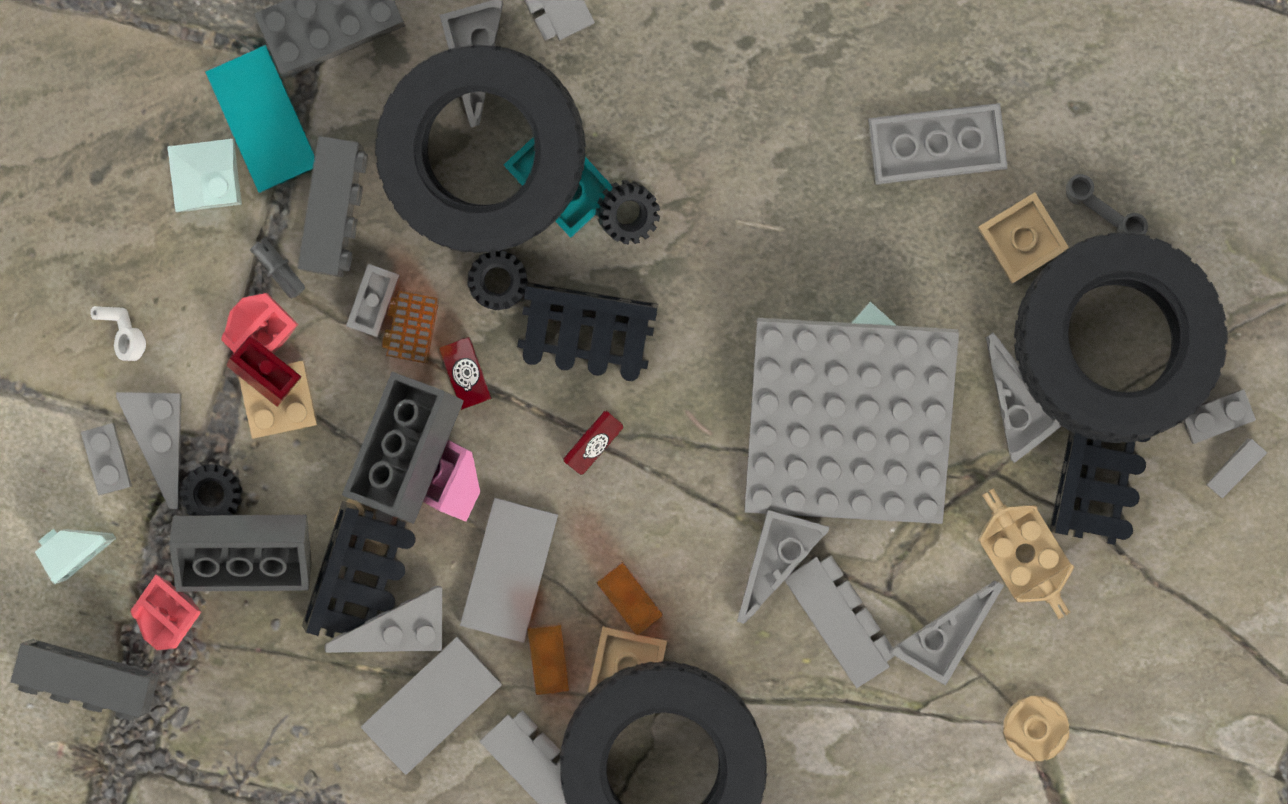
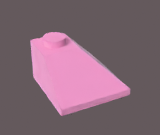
M448 440L423 502L443 513L467 521L480 494L473 454L471 451Z

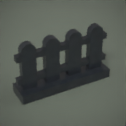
M532 282L527 283L524 299L531 300L530 306H523L522 315H528L529 317L525 339L519 338L517 348L523 349V360L527 364H538L542 359L543 352L556 354L555 363L561 370L571 369L576 358L588 359V370L595 376L603 375L607 370L608 363L621 365L620 374L626 381L636 380L640 375L641 368H648L649 360L642 358L646 335L653 336L654 327L648 326L649 320H656L658 303ZM551 304L564 306L563 312L550 310ZM583 310L596 311V317L583 315ZM616 315L629 317L628 323L615 321ZM549 319L561 321L558 345L545 343ZM581 324L594 326L590 350L577 348ZM614 330L627 332L623 356L610 354Z
M1069 431L1050 531L1068 536L1069 529L1074 530L1073 537L1083 538L1084 532L1106 536V543L1112 545L1116 544V539L1126 540L1130 538L1133 534V526L1129 521L1121 519L1123 506H1136L1140 500V495L1136 489L1127 487L1129 474L1139 475L1146 469L1145 459L1134 454L1136 442H1147L1151 437L1125 443L1124 452L1101 448L1102 440L1099 439L1097 441L1092 440L1091 446L1086 445V437L1080 436L1081 434ZM1082 464L1087 465L1085 478L1080 477ZM1096 468L1120 472L1117 485L1094 480ZM1076 497H1080L1078 511L1073 510ZM1090 500L1113 504L1111 517L1088 513Z
M342 501L303 619L302 627L306 633L319 636L320 630L323 628L326 629L325 636L334 638L335 632L347 633L365 624L366 621L376 616L377 610L385 612L394 607V596L391 592L384 589L388 579L396 581L405 575L406 570L403 563L398 559H394L397 549H410L416 542L414 533L410 529L405 528L406 522L404 520L397 519L394 525L374 519V512L366 509L364 514L360 515L355 504ZM352 534L356 535L353 547L348 545ZM370 539L387 544L388 548L385 556L363 550L365 540ZM341 566L346 567L343 578L338 577ZM355 570L378 576L375 587L352 581ZM331 597L336 598L333 609L328 608ZM345 601L368 607L365 618L342 612Z

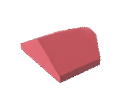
M268 293L243 297L229 312L225 332L221 340L235 353L251 335L274 354L298 326V323Z
M159 575L154 576L131 609V614L136 619L144 640L156 650L176 649L201 613L191 597L183 592H176L175 586Z

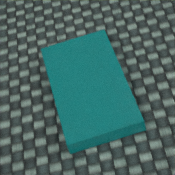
M266 45L205 72L258 193L267 191L313 170L315 154Z

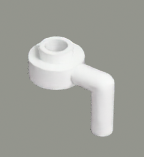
M94 306L91 309L92 319L117 321L119 331L114 340V350L117 357L123 361H137L140 359L146 348V340L138 328H132L128 311L125 308Z

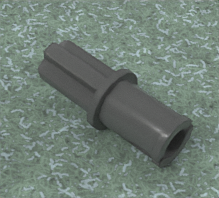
M267 237L261 239V243L258 241L252 246L250 252L256 256L268 271L267 277H273L289 298L293 299L304 291V284L287 265L289 260L283 259Z

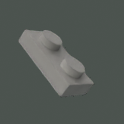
M368 264L346 326L379 337L400 275Z
M1242 389L1203 404L1200 408H1197L1195 413L1184 420V424L1192 444L1256 421L1245 390Z
M115 423L82 431L81 435L98 496L132 487Z

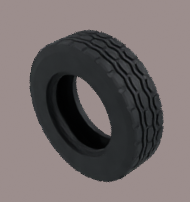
M487 45L463 46L445 50L422 61L411 69L395 86V90L390 94L383 107L384 111L380 115L376 131L378 132L375 139V156H377L378 161L376 165L379 179H382V187L389 202L392 201L393 208L404 221L406 220L409 226L421 236H425L428 240L438 245L457 251L474 253L496 252L518 246L537 236L553 224L565 211L576 193L582 178L586 155L585 133L578 108L573 102L574 99L567 88L563 86L561 80L543 64L530 56L509 48ZM471 92L495 94L514 104L525 116L534 136L535 158L527 180L514 195L495 204H474L455 197L438 181L429 162L428 138L436 117L451 101Z
M1126 232L1109 233L1108 235L1102 234L1091 237L1073 245L1059 254L1037 275L1027 289L1025 298L1022 299L1017 313L1018 320L1015 322L1014 332L1016 343L1014 347L1016 361H1019L1020 365L1018 369L1023 382L1027 383L1029 387L1027 389L1036 403H1040L1041 409L1053 421L1056 419L1060 422L1059 425L1073 433L1077 432L1081 434L1080 436L1095 441L1099 439L1103 442L1127 443L1150 438L1175 427L1202 406L1210 396L1211 390L1215 388L1221 375L1220 370L1224 367L1227 354L1225 345L1228 344V331L1224 322L1226 320L1224 308L1218 300L1219 295L1213 283H1209L1206 278L1207 274L1197 263L1194 264L1191 261V257L1179 248H1172V244L1158 238L1151 239L1148 235L1137 233L1130 235ZM1121 285L1144 293L1159 306L1170 328L1171 353L1165 370L1150 387L1132 392L1107 389L1092 381L1077 365L1069 344V323L1075 306L1085 293L1102 286Z
M652 661L639 665L636 664V666L631 668L627 667L617 673L615 672L614 675L605 678L584 697L567 725L560 753L561 786L566 804H623L612 790L607 777L606 768L610 749L618 735L629 724L644 716L657 713L677 714L694 721L709 734L715 743L718 752V773L713 788L701 804H761L764 797L767 761L764 743L754 717L744 701L730 686L721 681L720 678L698 667L685 663L680 664L669 661L653 663Z

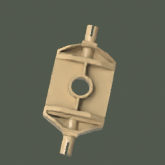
M994 488L982 494V497H984L992 510L990 512L992 516L985 525L978 541L1016 602L1045 601L1050 604L1058 619L1068 615L1070 610H1068L1060 597V592L1072 573L1074 566L1069 562L1038 512L1037 506L1021 505L1007 507L1002 503ZM1024 543L1029 544L1034 551L1032 559L1026 563L1020 562L1016 558L1017 547Z

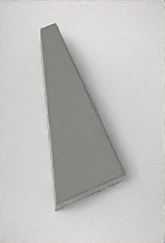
M1246 439L1206 485L1223 499L1267 452L1253 439Z

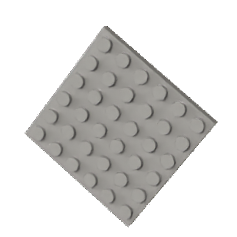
M757 318L745 513L767 514V511L770 510L785 515L943 524L959 339L958 329Z

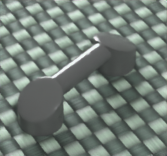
M1077 174L1068 181L1066 195L1070 202L1077 205L1085 204L1117 228V233L1126 232L1130 235L1132 233L1146 234L1148 223L1145 217L1138 213H1130L1124 217L1093 195L1094 183L1090 177L1084 174Z

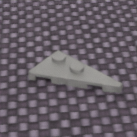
M492 0L439 15L448 48L452 49L470 45L495 46L503 1ZM471 92L462 95L470 127L480 125L486 92Z
M991 333L986 337V343L1009 455L1012 462L1015 463L1059 429L1061 425H1059L1060 422L1056 419L1053 421L1041 409L1040 403L1034 401L1027 390L1029 389L1027 383H1024L1018 369L1020 367L997 336Z
M116 392V398L169 509H179L182 393Z
M770 510L767 511L737 622L744 624L755 614L766 599L783 583L821 538L828 533L829 526Z
M996 581L991 582L894 646L889 653L946 686L1004 585Z
M434 586L430 588V591L401 603L395 609L387 610L366 621L365 624L334 637L332 641L325 644V652L442 651V587Z

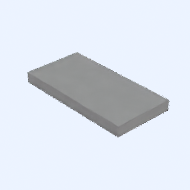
M1000 103L868 119L876 185L1008 169Z
M494 498L460 626L524 643L558 514Z
M457 636L370 717L361 728L391 761L407 775L500 688L502 683Z

